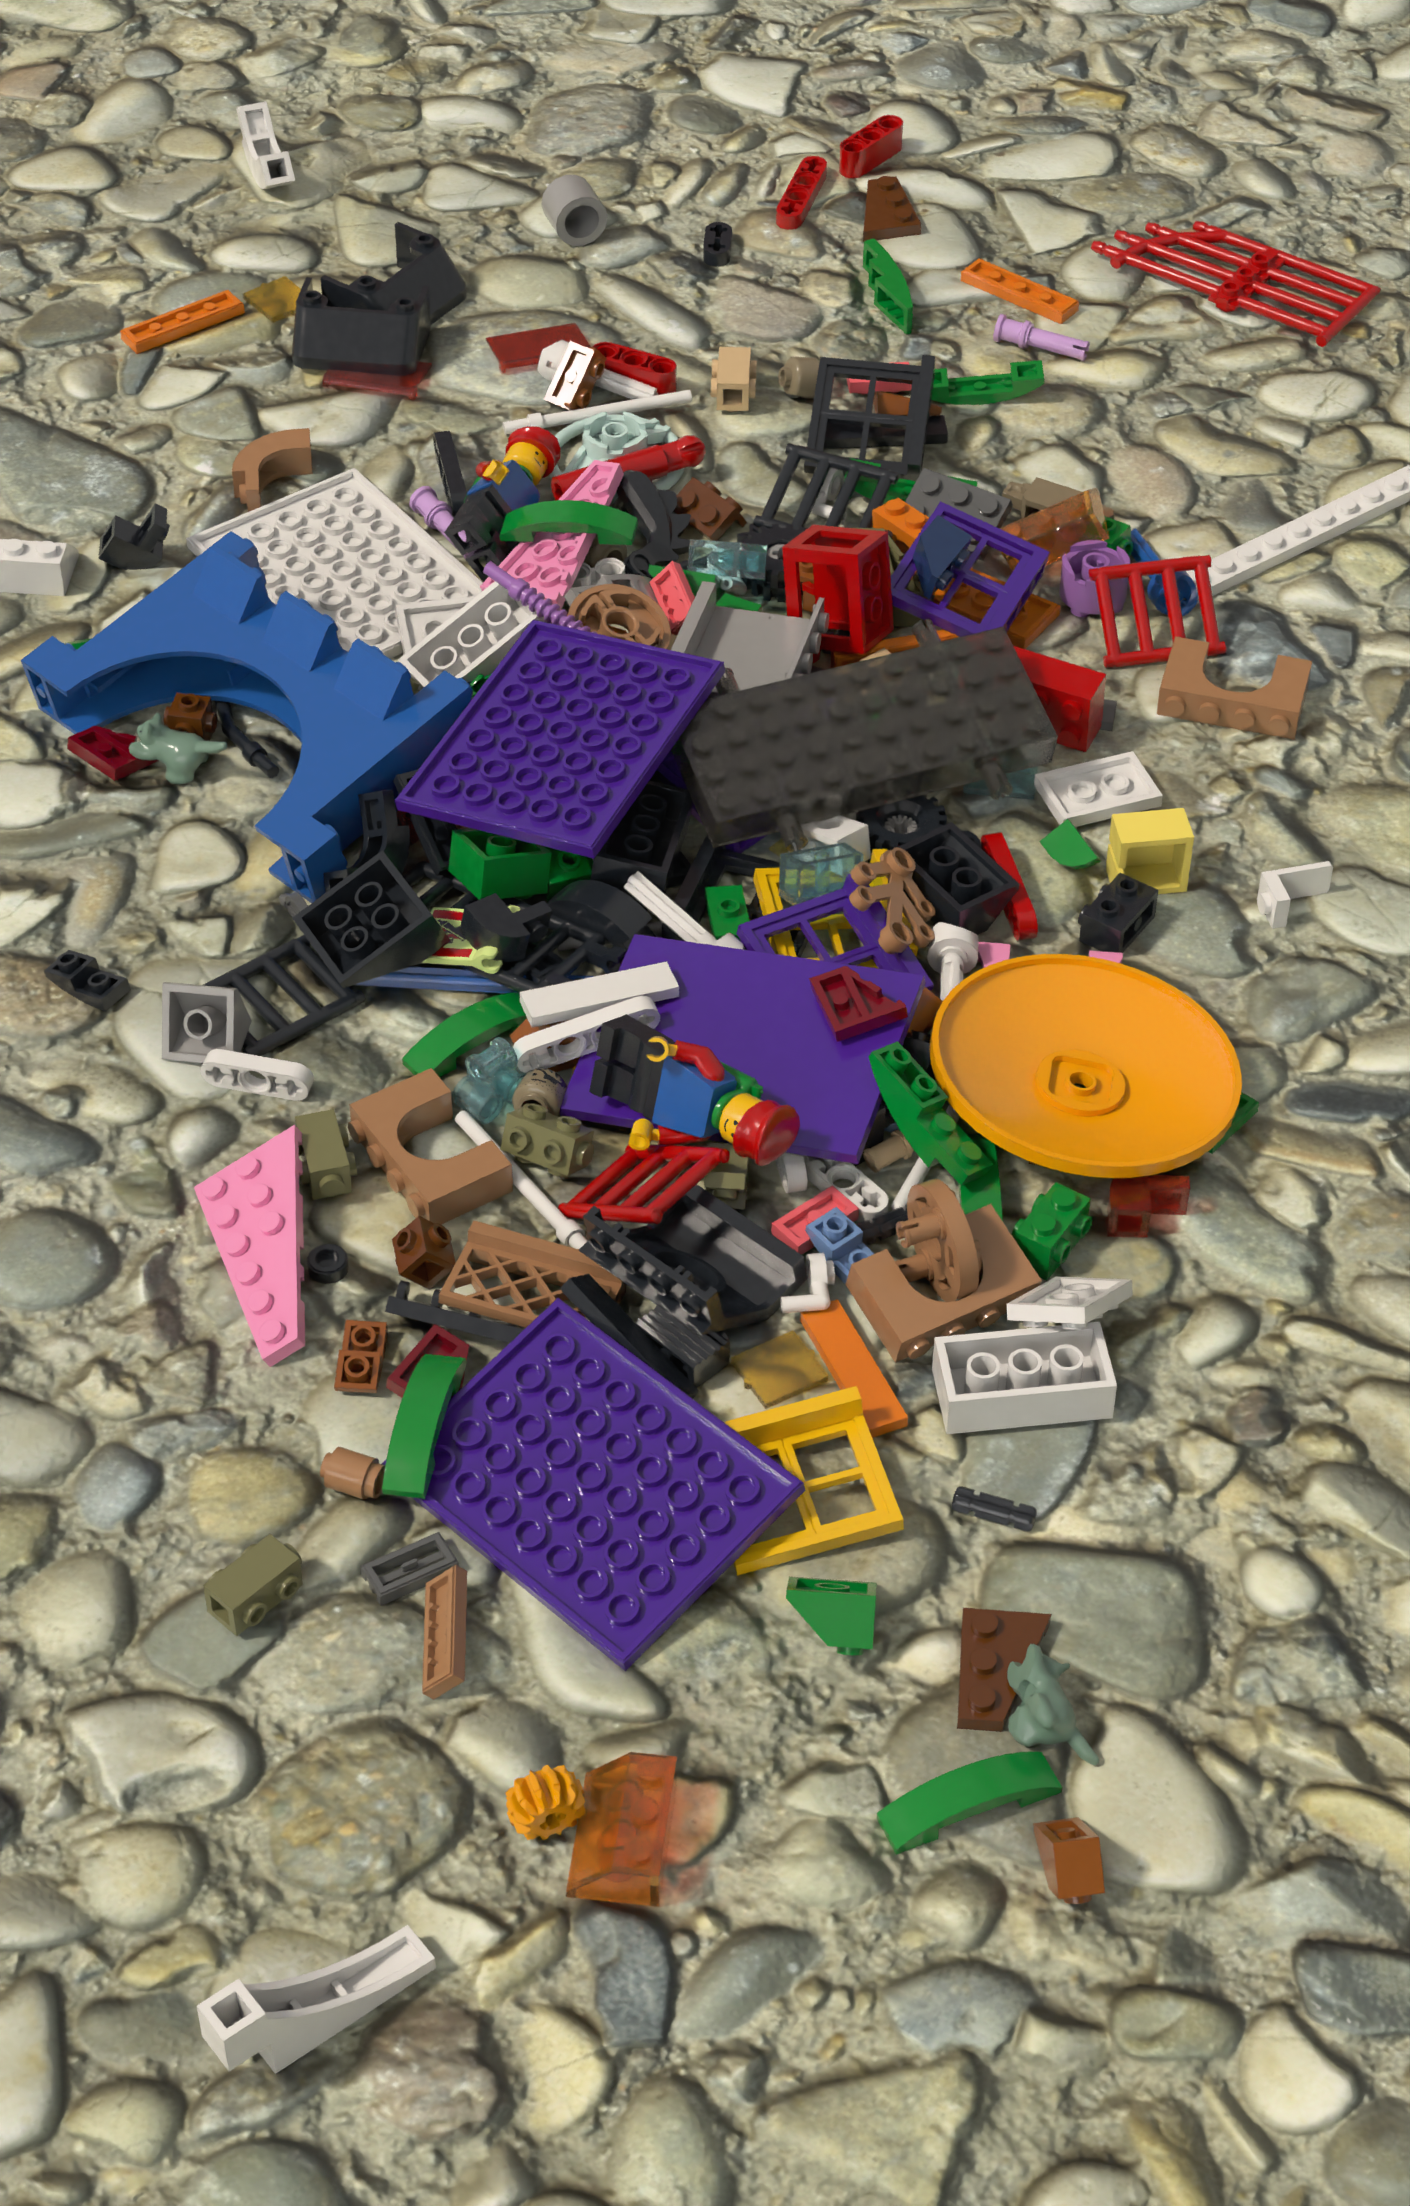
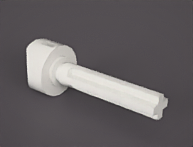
M560 340L543 349L538 363V372L546 380L552 382L570 342ZM607 369L604 370L602 376L595 383V386L632 400L658 395L657 388Z
M639 871L628 878L624 889L684 941L745 950L744 944L732 933H727L722 938L716 940L712 934Z
M939 922L932 928L935 938L928 944L927 958L930 966L941 974L940 999L943 1001L950 991L963 980V974L970 972L976 966L979 939L977 934L969 930Z

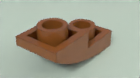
M345 1321L342 1350H339L334 1384L335 1391L377 1393L387 1343V1322Z

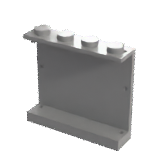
M702 581L671 650L724 662L725 673L708 697L790 709L795 696L802 694L804 675H809L811 672L813 654L819 653L821 634H826L828 630L829 613L824 612V598L819 597L817 604L813 605V613L810 619L716 606V583Z

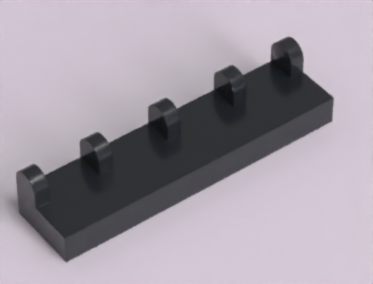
M402 1280L399 1282L396 1296L388 1297L385 1312L508 1343L525 1329V1327L481 1317V1315L470 1312L468 1314L444 1308L443 1304L439 1303V1293L441 1291L439 1289H435L431 1304L408 1299L410 1282Z

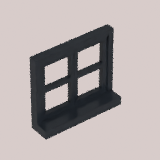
M922 355L921 366L820 357L807 447L824 451L828 423L863 426L859 458H844L879 463L881 468L899 473V478L917 481L923 467L935 378V356ZM834 377L870 380L865 412L830 409ZM876 381L912 384L908 416L872 413ZM870 426L906 430L901 462L865 459ZM805 461L804 473H814L818 464Z
M709 829L674 902L695 921L700 923L707 910L705 887H718L725 871L754 877L755 868H792L798 866L723 849V832ZM825 885L827 894L830 893L833 888L830 887V885ZM816 887L802 888L809 890L803 902L819 897ZM757 892L751 904H746L749 921L763 917L761 907H759L760 903ZM662 922V938L684 941ZM790 930L796 956L801 958L808 940L802 930Z

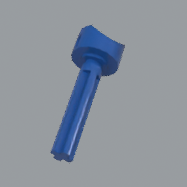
M1134 528L1131 531V541L1133 542L1131 555L1137 563L1161 560L1140 532ZM1186 571L1175 572L1182 617L1192 611L1198 602L1196 584ZM1161 574L1147 575L1150 578L1147 587L1149 599L1157 610L1168 615Z

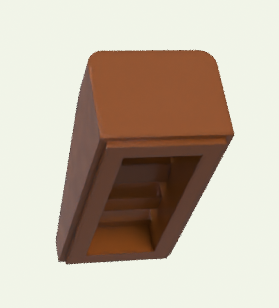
M875 391L874 413L908 416L910 398L883 391ZM931 403L929 416L940 415L942 407Z

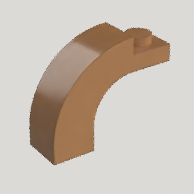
M310 429L283 430L262 436L245 446L236 456L232 466L235 498H240L241 504H247L248 512L261 507V493L264 487L271 481L284 476L313 474Z

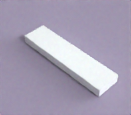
M662 962L520 992V1003L531 1027H537L574 1019L637 996H648L652 998L653 1002L679 997V985L668 963Z

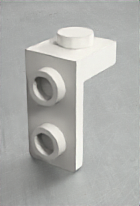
M1330 861L1261 872L1257 905L1260 914L1266 916L1272 929L1286 927L1291 899L1323 894L1329 891L1333 871Z

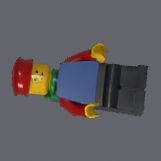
M530 426L515 430L508 438L505 457L502 462L493 459L492 461L480 462L477 465V478L467 492L464 504L444 532L461 555L468 553L465 560L482 582L489 576L483 573L484 566L481 565L478 558L484 556L486 564L492 561L499 566L520 543L519 541H500V533L506 514L520 507L539 502L540 493L535 486L539 484L542 478L549 476L553 472L560 459L561 448L558 438L546 429ZM465 531L466 542L460 538L458 532Z
M627 1014L602 1023L596 1054L601 1059L595 1060L589 1092L600 1098L609 1096L623 1102L630 1109L643 1113L644 1117L658 1125L657 1129H655L653 1124L647 1119L635 1121L628 1141L631 1148L640 1151L645 1150L650 1146L651 1140L657 1141L658 1145L691 1144L707 1141L713 1134L720 1132L722 1138L733 1144L734 1151L738 1156L754 1159L758 1166H765L782 1156L793 1144L800 1127L799 1115L795 1108L789 1105H780L773 1100H761L763 1087L758 1085L757 1080L719 1061L712 1049L679 1040L674 1042L666 1035Z

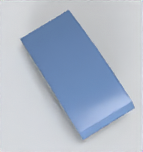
M837 1207L806 1226L805 1231L819 1253H824L826 1261L833 1260L834 1272L844 1284H846L851 1264L874 1254L862 1242L863 1231Z

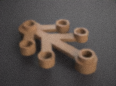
M898 847L885 851L880 857V862L868 864L861 861L850 872L854 882L859 885L849 895L850 902L856 909L864 912L874 902L887 900L886 926L880 931L878 942L885 952L892 955L903 952L912 942L920 948H925L935 938L933 930L926 924L935 915V909L926 900L912 879L913 871L916 868L913 858L908 852ZM886 876L888 878V884L867 887L876 877ZM903 888H904V890L907 892V894L909 895V897L912 899V901L914 902V904L911 903V901L909 900V898L907 897V895H906L905 892L903 891ZM902 912L911 924V926L913 927V929L910 930L902 922Z

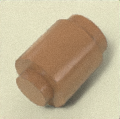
M337 1447L333 1453L328 1452L325 1455L320 1468V1476L324 1478L326 1488L363 1500L368 1497L376 1499L382 1492L385 1465L379 1464L377 1458L343 1447Z

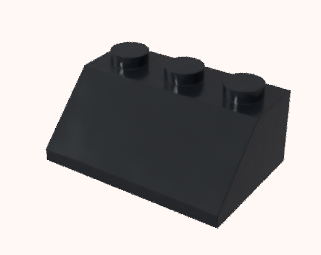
M953 822L898 847L908 852L915 862L916 868L913 871L912 879L926 900L933 905L935 915L930 920L935 925L943 922L979 935L989 929L1019 890V883ZM903 888V891L905 892V894L907 895V897L909 898V900L914 904V902L912 901V899L909 897V895L907 894V892H906V891L904 890V888Z

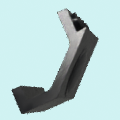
M697 1184L663 1214L662 1220L658 1224L651 1223L643 1227L624 1229L623 1225L618 1222L612 1228L603 1221L601 1211L596 1206H593L583 1216L588 1233L586 1235L588 1241L578 1251L700 1336L768 1320L781 1307L780 1298L791 1296L808 1279L804 1256Z

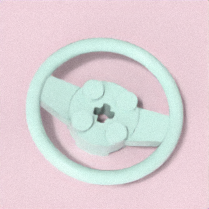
M607 411L601 412L590 418L572 423L555 435L558 438L560 448H562L569 440L583 433V445L578 449L564 472L560 471L557 464L549 478L552 480L555 476L587 467L594 460L606 461L647 448L649 444L662 442L667 444L678 440V437L671 431V427L661 425L659 420L655 418L649 420L624 411L623 415H607ZM685 468L668 473L667 476L655 482L654 485L658 490H669L681 478ZM617 492L615 493L610 505H613L616 499L618 498Z

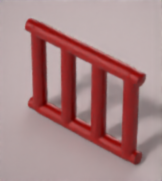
M1210 555L1089 569L1090 581H1095L1107 651V655L1103 657L1105 668L1168 661L1172 647L1154 649L1142 580V576L1161 574L1172 642H1174L1175 636L1186 638L1175 572L1194 570L1206 642H1209L1208 656L1226 653V644L1224 641L1220 642L1208 573V568L1211 567ZM1128 578L1140 651L1125 653L1120 651L1109 580Z
M650 1144L647 1149L640 1151L627 1145L622 1156L568 1203H561L558 1209L565 1217L583 1219V1216L593 1206H596L601 1211L603 1221L658 1224L661 1222L663 1214L720 1163H727L730 1159V1152L727 1149L717 1147ZM640 1160H643L624 1178H622L616 1185H614L608 1192H606L600 1199H598L594 1204H591L612 1184H614L620 1177H622L628 1170H630L636 1163H638ZM666 1161H670L621 1205H617ZM695 1162V1164L688 1171H686L680 1178H678L653 1202H651L647 1207H643L663 1188H665L672 1180H674L681 1172H683L690 1164Z

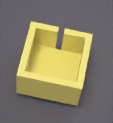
M1175 808L1112 814L1109 834L1110 844H1108L1106 872L1110 883L1119 873H1122L1158 889V894L1187 892L1194 835L1185 809Z

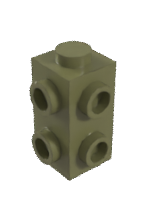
M525 1104L523 1107L507 1113L500 1150L514 1155V1159L521 1163H536L548 1168L547 1171L552 1175L568 1177L586 1168L591 1162L594 1154V1146L592 1145L594 1130L582 1126L581 1122L576 1118L558 1117L547 1113V1109L541 1105Z
M334 1109L295 1116L296 1127L302 1132V1145H299V1156L302 1158L303 1175L299 1176L301 1185L309 1184L313 1200L351 1193V1176L357 1175V1167L353 1151L347 1153L345 1151V1147H349L345 1123L338 1125Z
M271 1534L267 1535L257 1544L250 1545L238 1559L225 1569L216 1571L209 1578L208 1582L203 1585L207 1612L236 1637L248 1627L257 1625L263 1620L267 1612L281 1601L293 1597L299 1587L303 1585L301 1573L302 1559L292 1545L288 1543L283 1545Z

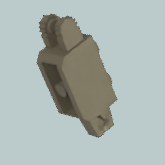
M1036 477L1032 484L1010 482L1002 493L1003 497L1011 499L1013 508L1021 511V523L1024 527L1069 542L1079 541L1078 531L1096 514L1114 519V510L1096 503L1097 496Z

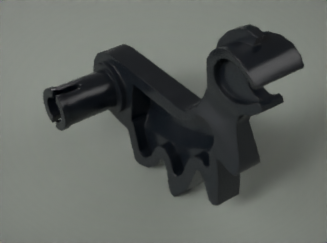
M627 470L623 472L624 476L616 491L618 498L612 505V508H620L619 510L638 518V527L645 536L647 544L642 549L632 552L623 561L625 574L642 575L653 579L648 572L649 564L667 566L671 561L677 562L679 559L678 555L688 553L693 546L691 540L679 538L687 528L691 515L673 513L678 501L674 491L658 490L646 474L637 470Z

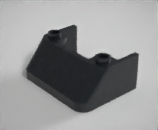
M400 222L395 224L397 267L402 269L385 282L368 275L359 277L350 285L326 275L320 278L322 295L327 297L328 307L388 311L390 305L399 298L408 297L418 301L422 287L429 286L431 325L466 299V283L438 238Z
M306 277L296 300L292 344L293 364L303 369L406 376L414 373L417 370L431 332L429 286L422 287L418 301L408 297L399 298L390 305L388 311L328 307L327 297L313 290L312 277Z

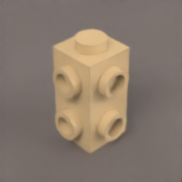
M719 347L718 359H712L711 397H717V410L729 412L749 410V398H755L757 360H751V347Z

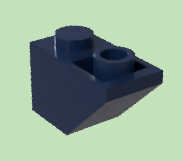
M939 515L921 534L913 554L923 595L928 599L938 589L942 591L946 589L953 578L954 569L961 570L971 555V552L967 549L972 536Z

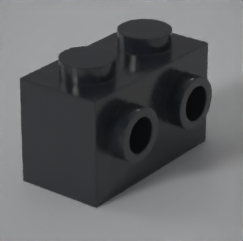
M1119 873L1110 884L1106 883L1102 886L1098 897L1091 905L1086 904L1081 910L1078 918V924L1081 925L1079 941L1102 952L1123 953L1154 919L1158 889Z

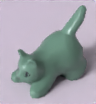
M156 713L152 719L138 726L137 734L140 742H133L129 746V752L135 758L159 760L164 763L167 769L166 779L170 783L181 785L190 783L194 779V772L200 764L206 763L209 758L208 753H220L227 749L226 742L205 741L197 734L181 732L166 727L160 713Z
M1030 1644L1024 1662L1021 1664L1012 1661L1008 1667L1007 1679L1009 1685L1022 1701L1021 1705L1016 1708L1009 1718L1008 1729L1010 1734L1019 1744L1026 1747L1038 1743L1053 1745L1068 1742L1081 1759L1091 1765L1099 1764V1757L1076 1727L1073 1706L1067 1699L1059 1682L1061 1674L1070 1668V1664L1058 1663L1055 1659L1043 1654L1040 1646Z

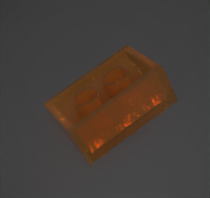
M1097 488L1084 491L999 528L1049 551L1046 565L1062 559L1064 553L1070 552V547L1075 543L1086 540L1104 541L1109 539L1101 498ZM1001 552L1011 569L1014 570L1020 560Z
M630 1752L587 1772L585 1775L583 1796L586 1813L578 1818L566 1897L654 1907L660 1906L677 1790V1757Z

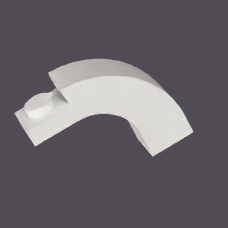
M267 102L237 107V115L243 135L242 145L249 168L258 186L261 189H267L294 183L295 177L289 152H281L278 147Z

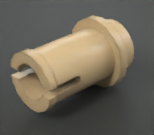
M895 1130L891 1133L890 1138L864 1150L865 1153L863 1155L868 1167L874 1173H877L882 1168L901 1158L905 1160L911 1158L914 1149L902 1132Z

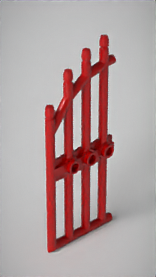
M1195 221L1193 230L1196 232H1178L1164 226L1161 227L1159 224L1148 222L1145 231L1153 236H1159L1150 239L1134 234L1130 235L1129 232L1117 230L1114 239L1131 246L1126 250L1112 245L1107 246L1106 243L1101 241H1093L1091 244V250L1095 253L1104 254L1106 257L1111 258L1110 264L1115 269H1119L1124 264L1209 295L1208 301L1216 303V307L1224 312H1234L1240 307L1317 336L1316 343L1320 347H1325L1381 291V288L1216 226H1209L1208 223L1202 221ZM1212 243H1226L1253 253L1251 258L1215 246ZM1180 245L1239 268L1236 272L1169 247ZM1147 252L1224 282L1218 286L1143 258L1140 255ZM1285 265L1361 294L1355 298L1282 271L1280 268ZM1271 279L1346 307L1343 312H1339L1267 285L1265 282ZM1256 293L1332 323L1326 327L1249 297Z

